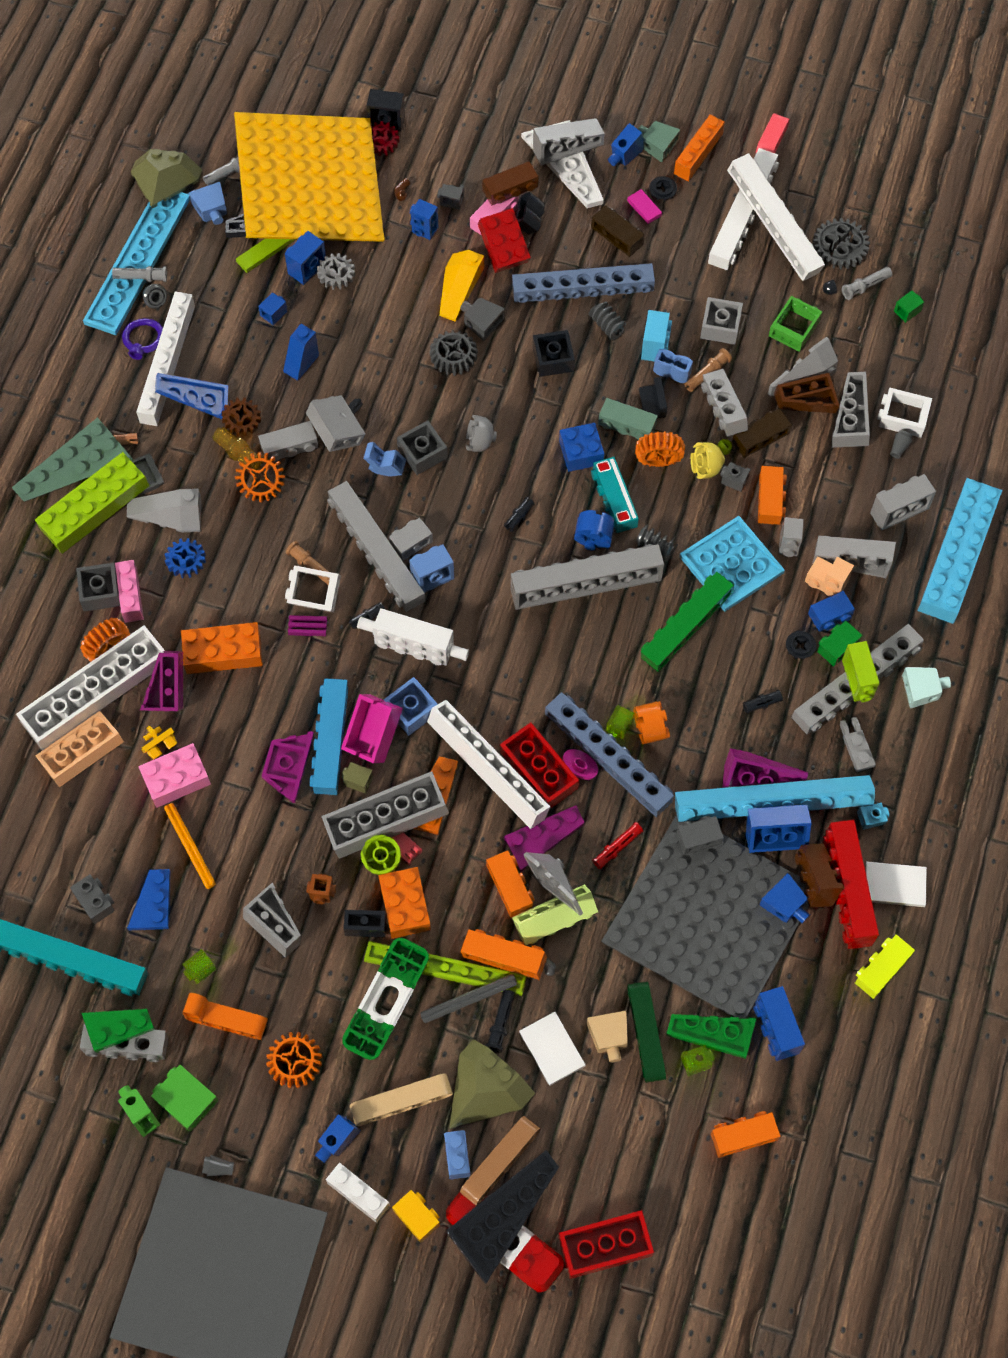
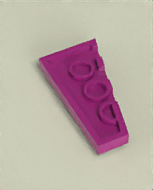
M573 806L545 818L544 821L532 829L526 826L505 835L504 839L512 855L517 860L520 872L529 866L523 854L526 852L545 854L556 847L563 839L565 840L584 825V820L577 806Z

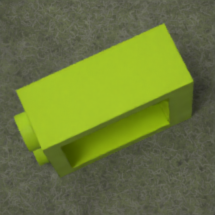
M867 641L848 644L842 662L854 702L870 701L875 695L879 680Z

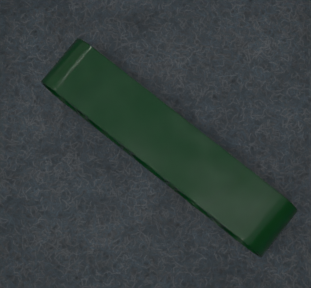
M646 981L627 984L644 1081L648 1083L666 1080L665 1065L649 983Z

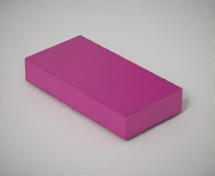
M642 189L627 198L630 205L647 224L662 216L660 209Z

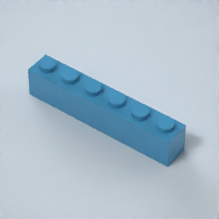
M324 679V685H320L322 703H318L320 721H316L318 739H314L316 757H312L314 775L310 776V787H313L314 794L338 795L342 756L341 747L344 737L349 689L347 680Z

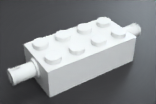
M380 608L376 621L360 617L357 624L358 629L373 632L374 641L378 647L383 649L390 648L399 654L413 655L414 658L419 660L426 659L435 665L442 664L447 666L450 656L466 661L469 655V649L454 645L453 630Z

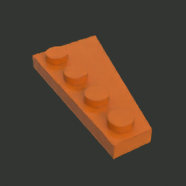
M439 756L431 771L447 805L458 761ZM443 816L413 829L438 835Z

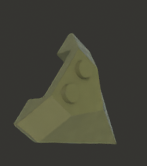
M160 149L148 150L135 161L131 170V175L133 178L135 177L137 185L145 198L149 200L152 209L157 206L158 202L162 200L167 201L186 190L185 187L187 185L198 183L202 174V169L185 153Z
M473 1039L459 1055L449 1129L497 1117L508 1112L522 1110L535 1095V1092L514 1069L491 1049Z

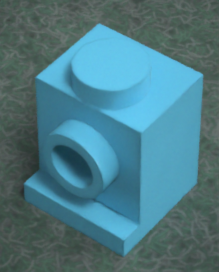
M882 802L865 807L862 806L857 811L863 830L884 825L888 821L887 818H889V811L887 807H883ZM873 811L878 813L877 817L873 815Z

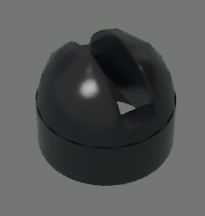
M834 280L824 283L823 291L825 294L832 295L837 293Z

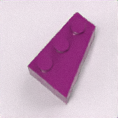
M162 651L158 654L140 711H180L183 709V651Z

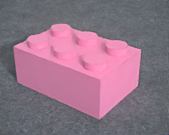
M193 743L138 766L156 808L211 785Z

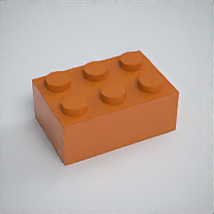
M418 867L378 875L391 939L430 931V920Z

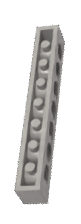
M909 624L870 652L874 666L877 669L878 680L883 676L888 677L894 671L893 668L897 665L899 667L907 662L910 655L915 656L922 650L921 645L924 639ZM898 646H903L906 650H902ZM884 657H890L891 661L886 660ZM846 672L794 710L792 719L806 734H809L811 731L816 732L822 727L824 721L832 720L837 715V711L840 709L845 710L851 704L850 701L853 700ZM841 689H846L849 693H843ZM826 700H832L835 704H829ZM812 711H818L821 715H814Z

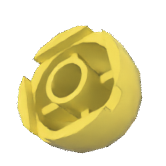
M696 443L693 447L696 448L695 452L691 453L693 473L697 472L698 479H708L720 473L725 462L722 451L713 443Z

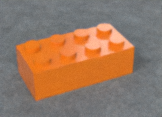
M258 622L181 630L183 666L186 674L263 666Z

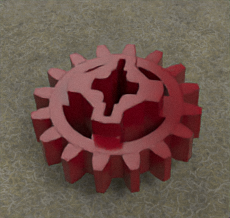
M383 121L379 125L374 122V126H371L374 154L378 153L381 156L384 153L387 156L388 151L393 153L394 148H398V143L400 142L399 132L395 130V126L390 127L389 122L386 125L383 124Z

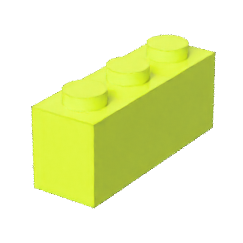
M895 935L892 939L888 937L881 945L884 949L880 953L875 952L868 960L870 965L867 968L863 966L856 974L858 978L855 984L873 999L915 951L898 935Z

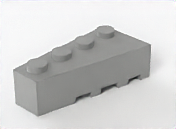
M818 536L813 563L817 557H820L833 564L836 558L839 557L854 565L852 572L886 578L893 562L896 542Z

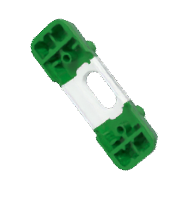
M397 938L391 943L378 972L343 1035L342 1042L346 1049L367 1060H375L379 1057L429 961V954L426 949L404 938ZM387 986H394L399 991L398 998L390 1013L381 1015L376 1011V1004L383 990Z

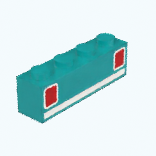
M615 457L594 462L591 476L593 481H597V491L599 496H602L604 499L603 507L605 512H609V515L614 519L616 533L637 528L639 518Z

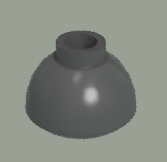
M151 284L145 288L143 300L148 307L153 309L160 308L166 302L167 292L163 286Z

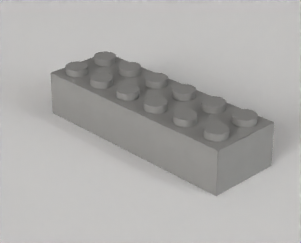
M431 771L321 817L333 849L340 859L362 850L365 842L373 836L386 835L391 838L449 814L434 774Z

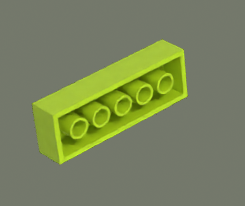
M122 452L38 516L35 522L40 530L63 554L150 485L145 475Z

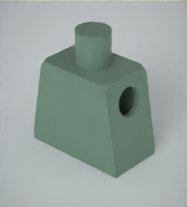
M658 121L653 122L649 128L640 125L638 128L642 132L644 150L660 162L665 160L679 141L680 129Z

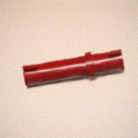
M637 822L633 823L613 843L604 847V851L592 860L593 864L601 870L611 859L618 857L617 854L643 832L642 827Z

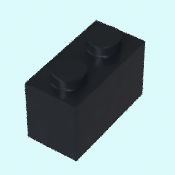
M345 910V936L385 937L386 912Z

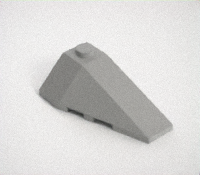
M825 337L809 349L810 354L805 359L799 358L791 371L786 370L770 384L768 395L770 397L774 396V391L779 384L830 373V376L834 375L837 371L838 359L830 340Z
M529 852L523 854L537 882L581 916L583 914L582 909L563 870L565 866L559 858H553L549 854Z

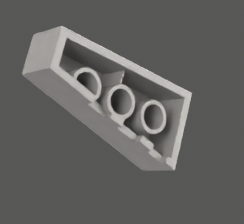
M597 118L533 128V151L540 165L604 145V132Z
M866 372L847 373L833 433L832 448L869 446L870 432Z

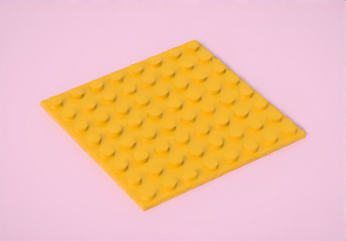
M234 112L246 238L298 239L309 231L321 240L384 242L370 118Z

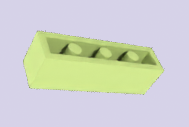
M584 884L573 889L583 912L581 916L556 897L512 917L525 945L534 944L545 936H551L558 930L571 927L576 922L588 919L597 913L598 910L594 898Z

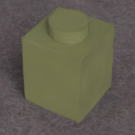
M350 762L349 767L344 768L341 778H343L344 786L366 794L373 779V771Z

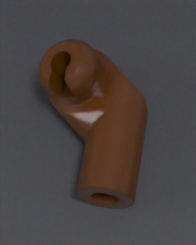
M404 178L394 188L395 197L399 201H404L407 197L405 189L410 185V181L407 178Z

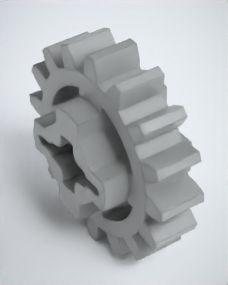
M332 253L330 258L324 256L325 261H319L320 266H317V276L321 284L325 283L326 288L331 285L332 290L336 286L341 289L342 285L348 287V282H353L352 277H355V266L352 264L351 259L347 260L346 255L340 257V253H338L334 257Z

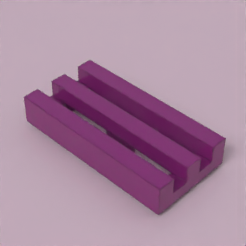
M289 615L288 635L326 636L327 616ZM293 627L308 628V629H311V628H323V630H302V629H293Z

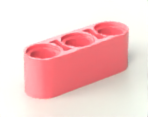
M773 113L758 143L756 153L759 148L772 153L776 152L788 128L789 118Z

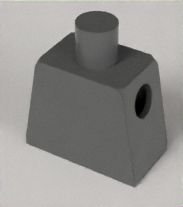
M478 298L473 305L465 300L460 307V310L465 312V325L483 341L505 319V309L482 298Z

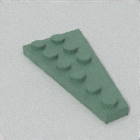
M97 417L16 483L12 489L26 502L89 478L122 452L131 461L133 458Z

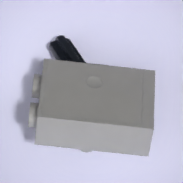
M342 395L311 401L306 414L329 452L361 444L365 432L354 416L363 406L360 398H355L349 405H347Z

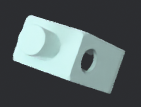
M906 667L902 674L910 708L939 700L942 695V689L951 687L950 678H939L936 668Z

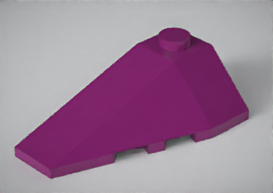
M730 748L724 765L722 788L806 781L808 772L750 752Z

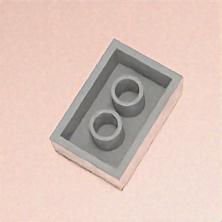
M925 474L919 477L914 476L906 483H898L888 491L883 490L876 495L870 514L880 530H885L928 510L936 490Z

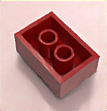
M513 208L480 218L478 227L495 273L528 263L531 257Z

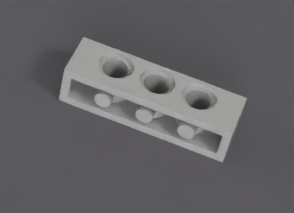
M724 369L703 374L701 388L703 393H707V400L709 405L713 406L715 418H719L720 429L724 430L727 436L747 431V416Z
M84 1024L80 1049L86 1056L97 1057L98 1054H103L105 1057L117 1059L118 1056H126L128 1060L147 1058V1061L159 1062V1059L165 1060L169 1035L164 1030H153L130 1039L128 1046L125 1048H120L119 1043L95 1053L86 1025ZM147 1041L150 1043L147 1049H140V1045L143 1042Z

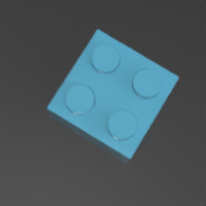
M648 310L641 360L654 361L659 349L668 350L672 320H669L670 313Z

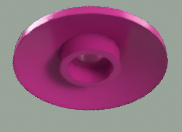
M570 749L563 754L562 760L576 777L591 780L598 774L596 762L585 752Z

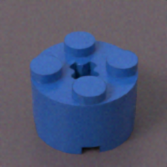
M595 510L581 512L577 519L574 540L584 545V548L589 551H594L595 548H609L614 529L613 517L602 512V515L596 514Z

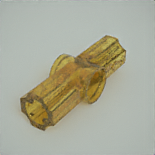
M219 427L212 436L213 440L224 448L229 457L234 461L246 464L247 462L244 460V457H247L249 461L252 460L251 453L254 454L255 458H258V455L250 449L244 439L235 437L224 427ZM262 462L254 463L249 467L258 470Z

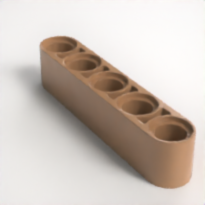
M525 1116L521 1117L465 1182L460 1193L476 1206L480 1204L534 1141L541 1128Z

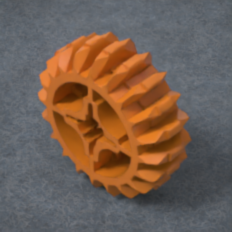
M665 431L651 432L649 435L645 434L644 437H640L636 442L635 454L638 461L643 465H649V467H669V465H675L676 462H680L684 458L685 444L682 437H679L678 434L666 433Z
M258 452V458H255L254 454L251 453L252 460L249 461L247 457H244L247 463L243 464L240 462L239 465L243 469H236V472L241 473V476H235L236 480H241L236 485L237 487L243 485L244 488L240 490V493L247 491L245 497L249 498L250 495H253L252 501L256 500V496L259 497V502H263V496H266V500L270 501L268 495L272 494L275 498L276 494L274 491L281 492V489L277 486H284V482L279 481L285 478V475H279V472H283L284 468L277 469V466L281 464L280 461L274 464L275 457L272 456L268 460V453H265L264 458H261V452ZM257 462L266 463L261 470H254L249 467ZM270 467L274 469L276 474L275 483L267 478V472ZM246 471L254 478L250 488L245 483ZM264 472L265 475L263 477H265L267 482L262 480L257 482L255 480L257 477H255L254 473L261 474ZM261 484L271 488L266 492H255V489Z
M110 618L102 623L99 622L96 627L88 631V635L84 636V640L81 642L80 649L83 656L92 662L130 635L129 629L118 618Z
M289 1032V1038L287 1039L284 1035H281L282 1042H279L277 1039L274 1040L277 1047L270 1046L269 1050L273 1053H269L266 1056L267 1059L271 1060L266 1063L267 1067H272L268 1071L269 1074L274 1075L273 1080L275 1082L281 1079V1086L287 1082L288 1088H292L293 1083H295L296 1088H300L299 1082L302 1081L307 1086L308 1082L306 1079L309 1078L311 1081H314L315 1078L312 1073H320L319 1069L316 1068L322 1066V1062L318 1060L322 1058V1054L317 1053L320 1050L319 1045L314 1046L316 1043L314 1039L308 1041L309 1036L307 1034L301 1039L300 1032H297L296 1037L293 1036L292 1032ZM292 1046L290 1052L280 1055L285 1048ZM300 1046L305 1047L311 1053V1059L300 1055ZM297 1054L298 1060L295 1061L292 1067L291 1060H293L294 1056H296ZM278 1061L289 1066L288 1075L278 1068ZM308 1065V1068L304 1072L296 1075L297 1070L299 1068L307 1067Z

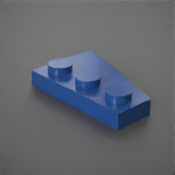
M170 869L149 870L127 927L128 930L169 929Z

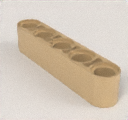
M439 1074L350 1104L349 1107L355 1126H362L448 1098L453 1095L447 1074Z

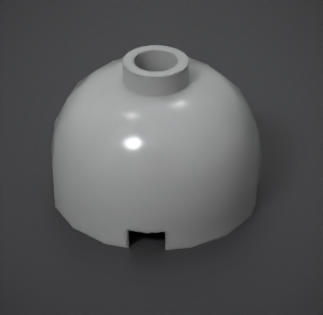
M472 415L474 420L469 421L466 439L470 440V446L466 445V449L473 452H482L487 450L492 442L496 441L497 432L494 431L493 424L489 419Z

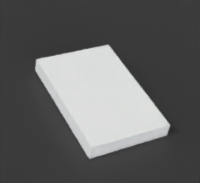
M866 862L865 872L873 903L916 907L926 906V867Z
M556 1012L519 1031L549 1086L585 1067L584 1061Z

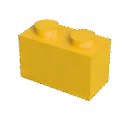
M410 1190L392 1209L421 1243L440 1226L438 1221L440 1217L433 1208L428 1210L424 1205L426 1200L419 1192L415 1194Z

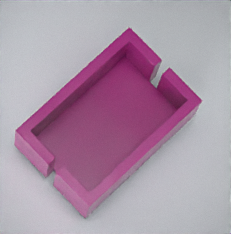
M359 694L341 749L353 755H359L360 758L371 763H384L403 708L390 702H385V700L371 694Z

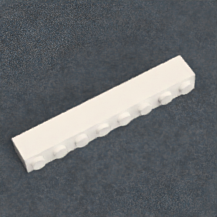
M759 148L754 160L771 184L773 179L772 173H776L779 162H777L778 154ZM740 189L709 254L708 264L728 270L730 264H734L737 256L735 253L740 251L743 244L741 240L743 237L746 238L749 231L748 225H752L755 218L754 209Z
M749 153L733 160L727 171L801 280L805 281L819 274L825 265L823 259L817 254L813 244L804 235V231L798 226L793 215L789 213L784 202L776 194L774 187L770 185L765 174L757 166L756 161Z
M176 291L174 293L137 409L138 419L142 424L158 426L166 397L155 393L157 373L174 375L195 308L192 294Z
M447 700L434 706L427 721L431 727L530 829L544 821L550 809V806Z

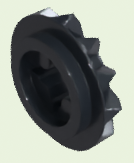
M661 176L651 181L649 191L652 197L655 196L657 200L663 199L665 202L666 199H672L676 195L677 185L671 178ZM662 185L665 189V192H662L661 190Z
M805 631L791 633L786 640L788 654L794 656L795 659L800 658L802 660L811 657L816 650L814 637ZM806 642V644L804 645V649H796L798 643L802 644Z

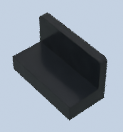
M657 377L653 380V386L640 387L639 395L644 411L658 415L657 418H665L667 415V403L661 377Z

